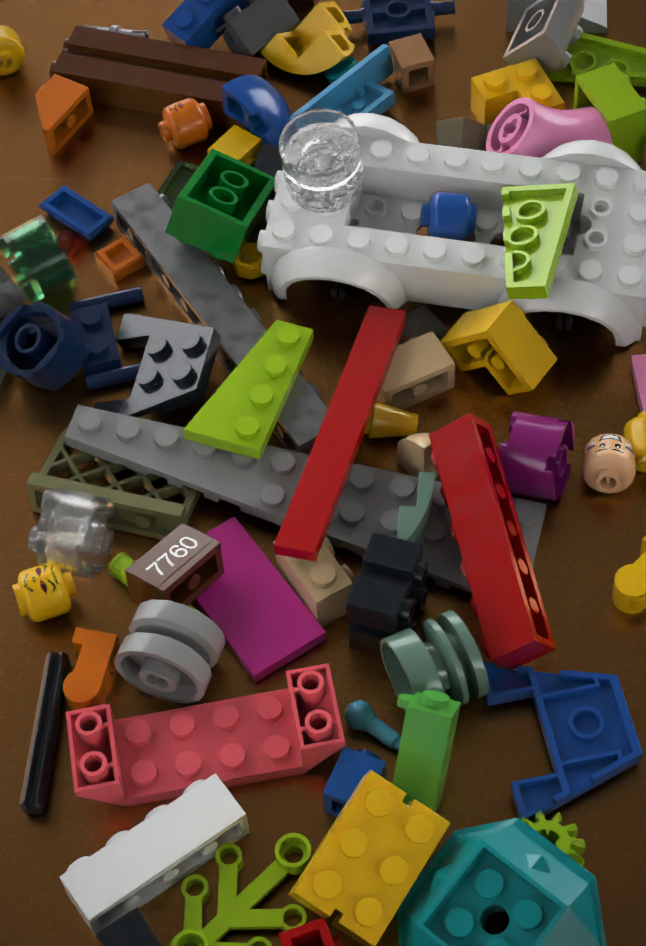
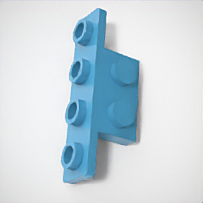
M382 44L290 116L292 133L295 127L322 130L334 121L355 113L381 115L396 103L394 91L379 85L394 71L390 46Z

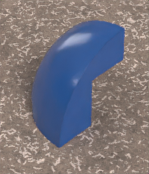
M244 75L227 82L221 87L224 113L249 128L251 134L262 139V144L284 146L285 142H291L293 133L290 116L292 112L284 97L272 84L257 75Z

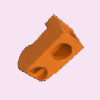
M76 627L71 643L77 657L74 671L68 674L63 682V691L71 711L106 704L117 673L114 659L121 646L117 634Z

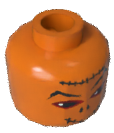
M187 98L166 106L162 112L163 121L158 122L163 140L165 142L171 141L178 149H184L205 141L208 138L209 129L213 128L207 107L203 102L198 103L193 98Z

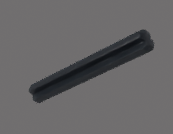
M49 652L45 659L19 802L20 808L25 814L40 815L45 811L65 697L63 682L69 674L70 668L68 654L64 652Z

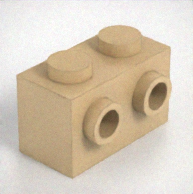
M327 536L324 539L316 562L275 554L278 571L322 627L346 615V600L355 580L350 568L346 564L340 566L335 559L334 548Z

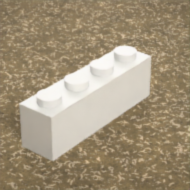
M215 773L206 780L200 779L190 784L183 792V795L170 804L160 805L151 810L145 817V820L131 830H123L113 835L105 847L90 857L84 856L74 861L68 867L66 873L60 876V880L68 897L95 937H97V932L138 907L139 909L214 858L216 850L222 844L236 843L249 834L247 815Z

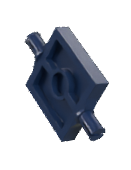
M362 0L360 10L342 12L349 24L362 23L367 32L368 45L386 44L389 41L421 33L424 39L435 38V16L455 15L454 0L434 2V0Z

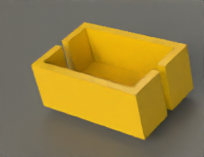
M372 770L362 777L288 894L321 918L330 917L335 909L342 913L335 917L332 925L363 946H376L450 825L449 821L416 799L407 804L403 803L402 801L407 793Z

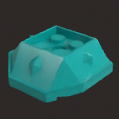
M519 817L455 830L414 882L397 910L399 946H607L596 877ZM495 912L507 913L509 915V924L504 932L496 935L486 932V921L491 914Z

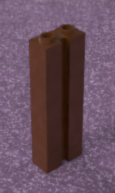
M75 26L70 37L65 39L59 57L56 61L52 62L50 67V79L54 74L89 87L92 103L162 115L163 109L166 106L187 98H193L198 103L203 102L210 114L212 125L226 128L236 125L246 131L249 128L224 113L221 87L227 82L244 75H257L269 82L267 60L263 58L82 26Z

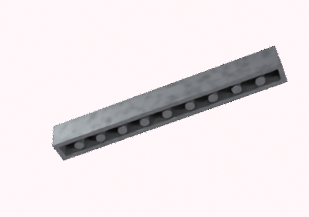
M150 183L112 200L117 227L144 256L148 268L189 322L216 329L221 337L216 357L227 372L231 374L266 333L259 313L255 308L249 309L240 289L237 285H230L221 265L216 260L212 262L207 256L206 251L193 245L183 244L176 237L165 233L172 214V208L167 197L163 193L159 195ZM301 369L273 432L286 449L310 454L328 408L323 403L322 395L314 383H307L303 378Z

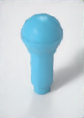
M356 700L348 705L344 716L350 728L362 730L363 732L367 731L388 748H394L396 751L399 750L400 733L376 717L377 714L369 702Z

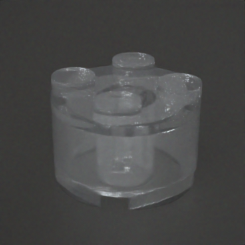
M48 488L42 497V513L38 526H33L29 533V550L36 551L39 566L51 562L57 564L62 573L71 572L73 576L87 579L95 578L91 572H101L113 543L114 530L107 528L108 516L115 518V508L112 500L103 496L63 488Z

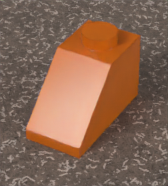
M54 74L35 94L48 153L55 155L94 113L89 87Z

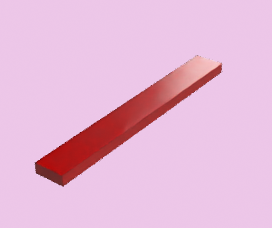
M369 305L275 540V554L317 561L406 325L407 313L405 310Z

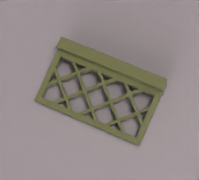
M67 428L63 430L40 473L32 472L26 483L32 512L160 540L181 523L187 525L202 493L185 485L182 489L168 485L155 490L151 482L162 477L153 473L144 475L134 471L136 476L118 482L113 474L128 469L125 465L112 462L106 464L103 459L86 452H80L72 456L67 454L66 450L69 447L66 445L65 440ZM88 461H96L99 467L80 474L76 466ZM69 469L73 477L63 479L53 477L52 475ZM104 477L110 483L106 487L88 484ZM143 485L148 493L137 495L125 491ZM179 493L185 499L183 504L163 500Z

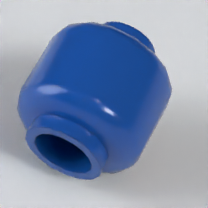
M437 191L432 194L429 204L422 203L420 226L427 227L428 236L465 241L468 234H474L477 206L472 204L469 196L464 193Z

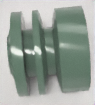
M452 610L438 615L437 622L432 618L422 622L423 642L410 628L380 640L383 663L397 697L399 694L415 695L417 691L435 690L443 693L446 692L451 700L461 702V705L469 702V695L477 699L489 692L488 676L480 650L465 623Z

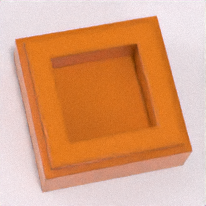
M125 236L94 253L96 262L115 283L146 266L144 256Z

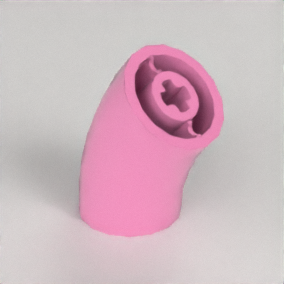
M521 97L508 104L494 120L487 136L486 151L541 158L564 143L575 140H597L612 144V138L606 121L594 107L587 106L578 109L560 110L544 106L530 98Z

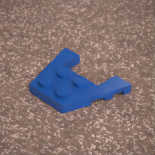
M484 663L489 682V692L484 695L487 706L528 698L533 699L554 771L552 774L511 782L510 791L517 817L520 819L524 817L534 822L535 814L539 810L546 815L641 762L643 752L618 675L560 670V674L534 672L533 667L517 666L516 670L495 668L493 663Z

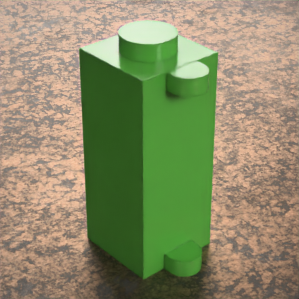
M426 690L423 692L417 691L415 695L399 694L397 706L406 709L392 784L407 793L402 801L403 803L407 804L416 799L435 813L442 801L461 702L450 700V697L443 692Z

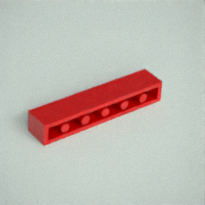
M468 413L429 434L433 449L430 456L435 468L439 471L442 487L440 488L441 497L448 506L452 519L450 524L451 534L459 545L463 559L460 562V567L470 585L473 596L471 608L480 622L483 633L481 639L483 651L491 662L513 670L517 666H522L555 651L556 646L492 427L475 415Z

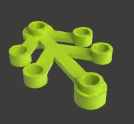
M299 833L283 835L275 845L276 860L238 896V872L244 865L243 853L241 848L234 843L222 844L215 853V860L219 869L217 915L203 928V904L210 897L209 884L202 875L192 874L187 876L181 884V892L185 901L184 929L172 939L169 946H272L267 938L260 936L250 939L248 943L219 941L230 930L281 929L284 932L308 923L305 909L297 904H289L283 909L253 908L289 874L297 875L304 871L313 856L309 840ZM294 852L300 853L303 856L297 863H290L286 860L287 856ZM231 853L238 856L237 860L232 864H224L221 861L226 854ZM193 885L204 887L202 893L198 896L189 895V888ZM290 915H299L302 918V921L297 926H289L285 923V920Z

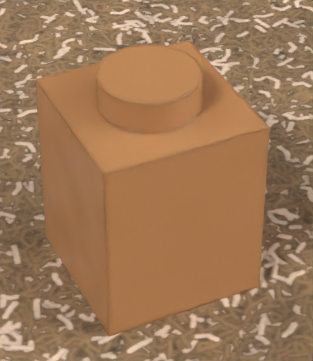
M421 33L388 42L394 70L392 74L402 94L435 85V59Z

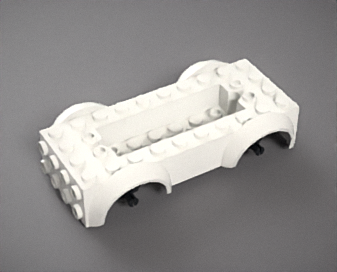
M355 113L342 117L321 131L295 127L291 142H285L283 148V171L278 170L274 182L275 199L268 201L266 208L267 227L266 230H260L257 241V250L263 254L261 273L266 275L268 290H272L277 298L287 300L286 288L292 283L314 279L334 281L330 295L336 299L338 294L340 299L346 297L349 284L375 295L387 308L392 309L399 308L406 301L477 310L513 300L516 306L522 309L524 314L542 311L558 312L555 325L560 330H562L565 317V330H570L572 328L573 315H577L604 325L613 333L616 346L626 347L635 341L640 342L642 328L646 327V171L642 170L628 153L616 146L597 140H575L561 144L539 158L420 143L417 137L403 124L390 117L374 113ZM576 183L578 197L549 297L532 300L509 299L505 284V246L490 244L495 237L503 240L504 220L502 217L503 199L501 187ZM437 191L468 195L471 203L477 206L474 234H468L467 236L474 242L417 235L418 230L424 227L420 226L422 203L429 204L432 194Z

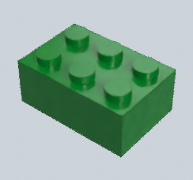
M212 148L178 195L165 233L176 237L183 244L193 245L210 253L211 256L218 260H226L234 264L266 212L268 201L271 199L274 191L275 177Z

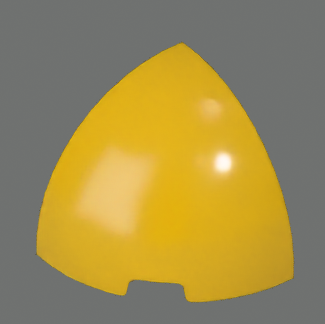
M331 1L318 3L294 31L276 33L260 53L279 69L293 74L311 75L329 70L341 63L353 52L355 45L348 40V36L352 33V28L336 2Z

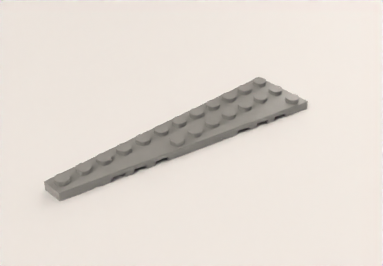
M77 405L65 434L67 446L115 464L125 465L128 469L144 475L153 473L167 479L168 484L182 489L185 485L204 493V497L219 502L222 499L240 506V511L279 526L283 523L310 455L267 445L261 460L184 439L183 429L185 427ZM353 463L326 534L331 544L338 548H346L352 553L363 557L373 532L397 538L399 505L416 507L418 477ZM435 481L429 522L419 543L423 545V562L428 563L427 577L434 579V584L449 589L451 585L471 593L469 582L461 571L460 562L463 559L459 545L451 534L450 524L452 519L449 508L441 497L440 488L442 487V482ZM512 497L533 567L547 504Z

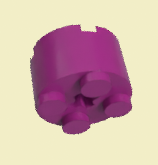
M514 411L509 423V441H502L498 449L510 492L556 501V499L562 497L570 475L572 464H567L568 450L574 451V424L564 419Z

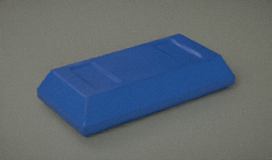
M65 185L39 204L40 209L90 242L106 230L114 221L113 216Z

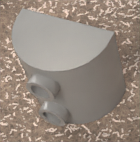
M537 0L526 7L502 59L509 65H514L536 58L546 74L564 69L572 57L566 51L568 46L573 45L583 32L578 23L584 12V1Z

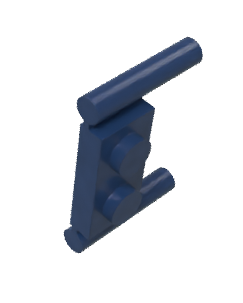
M141 286L68 302L72 320L77 322L82 328L86 342L90 345L89 356L82 363L88 391L136 380L141 363L122 367L108 309L144 301Z

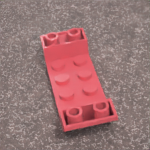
M329 663L285 671L288 686L285 689L115 720L110 704L67 711L66 720L75 795L77 797L130 807L178 798L183 795V792L190 784L200 779L206 780L215 773L226 788L306 773L346 746Z

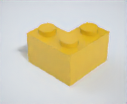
M536 58L471 77V110L478 122L482 124H493L496 117L508 104L521 97L530 98L550 108L565 110V102Z
M513 300L464 313L440 341L462 372L486 367L508 395L533 391L557 361V357L548 347L546 340L537 333L526 319L522 309L516 306Z

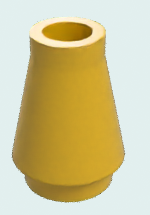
M377 400L364 434H368V438L416 434L419 414L411 413Z

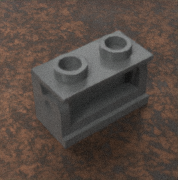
M247 0L250 6L242 11L238 5L225 14L222 18L226 23L220 26L216 32L218 33L224 28L227 30L222 35L232 53L252 56L266 46L276 33H284L300 20L287 0Z

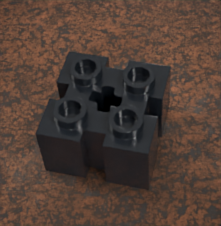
M375 532L372 533L362 559L361 571L359 575L356 574L346 600L347 621L351 622L348 628L349 647L381 655L380 640L407 628L415 632L416 621H413L412 617H414L416 609L421 611L424 609L429 591V586L424 585L428 573V563L423 562L422 544Z

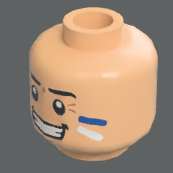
M609 433L600 434L586 444L583 453L582 473L584 481L589 487L598 492L610 494L623 491L633 483L636 475V456L630 440L621 435Z

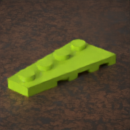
M582 32L580 38L573 45H569L566 50L572 55L567 66L561 71L555 70L552 73L546 74L550 81L575 83L576 75L615 63L623 75H627L630 78L632 86L646 87V48Z
M576 183L501 187L503 199L502 217L504 220L503 240L506 253L504 254L505 284L509 299L531 300L548 298L578 197Z
M276 320L183 429L184 439L261 460L314 339L313 329Z

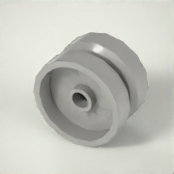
M156 599L140 603L129 626L130 635L124 638L114 659L116 670L127 682L156 698L188 704L200 701L212 677L210 668H213L218 662L226 643L224 633L207 616L184 604Z

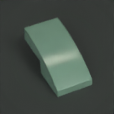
M419 472L416 507L399 505L397 538L420 543L432 510L436 473Z

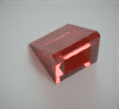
M59 230L50 253L66 263L87 246L89 241L74 231Z

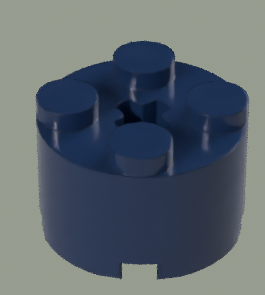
M36 302L37 304L29 306L26 304L17 306L4 318L0 325V365L10 374L38 388L58 391L76 375L83 361L89 356L90 345L86 342L84 332L77 322L43 302Z

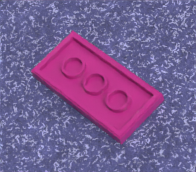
M235 516L205 533L221 543L224 574L193 601L202 613L212 619L224 633L226 645L255 683L327 639L326 631Z

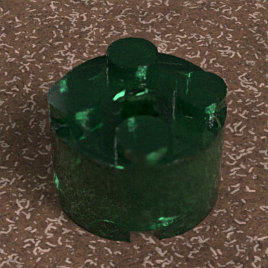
M42 215L32 218L0 236V251L5 259L11 256L12 260L6 263L17 282L25 280L26 283L22 284L21 287L31 304L36 303L77 279L66 253L62 252L57 243L58 239Z

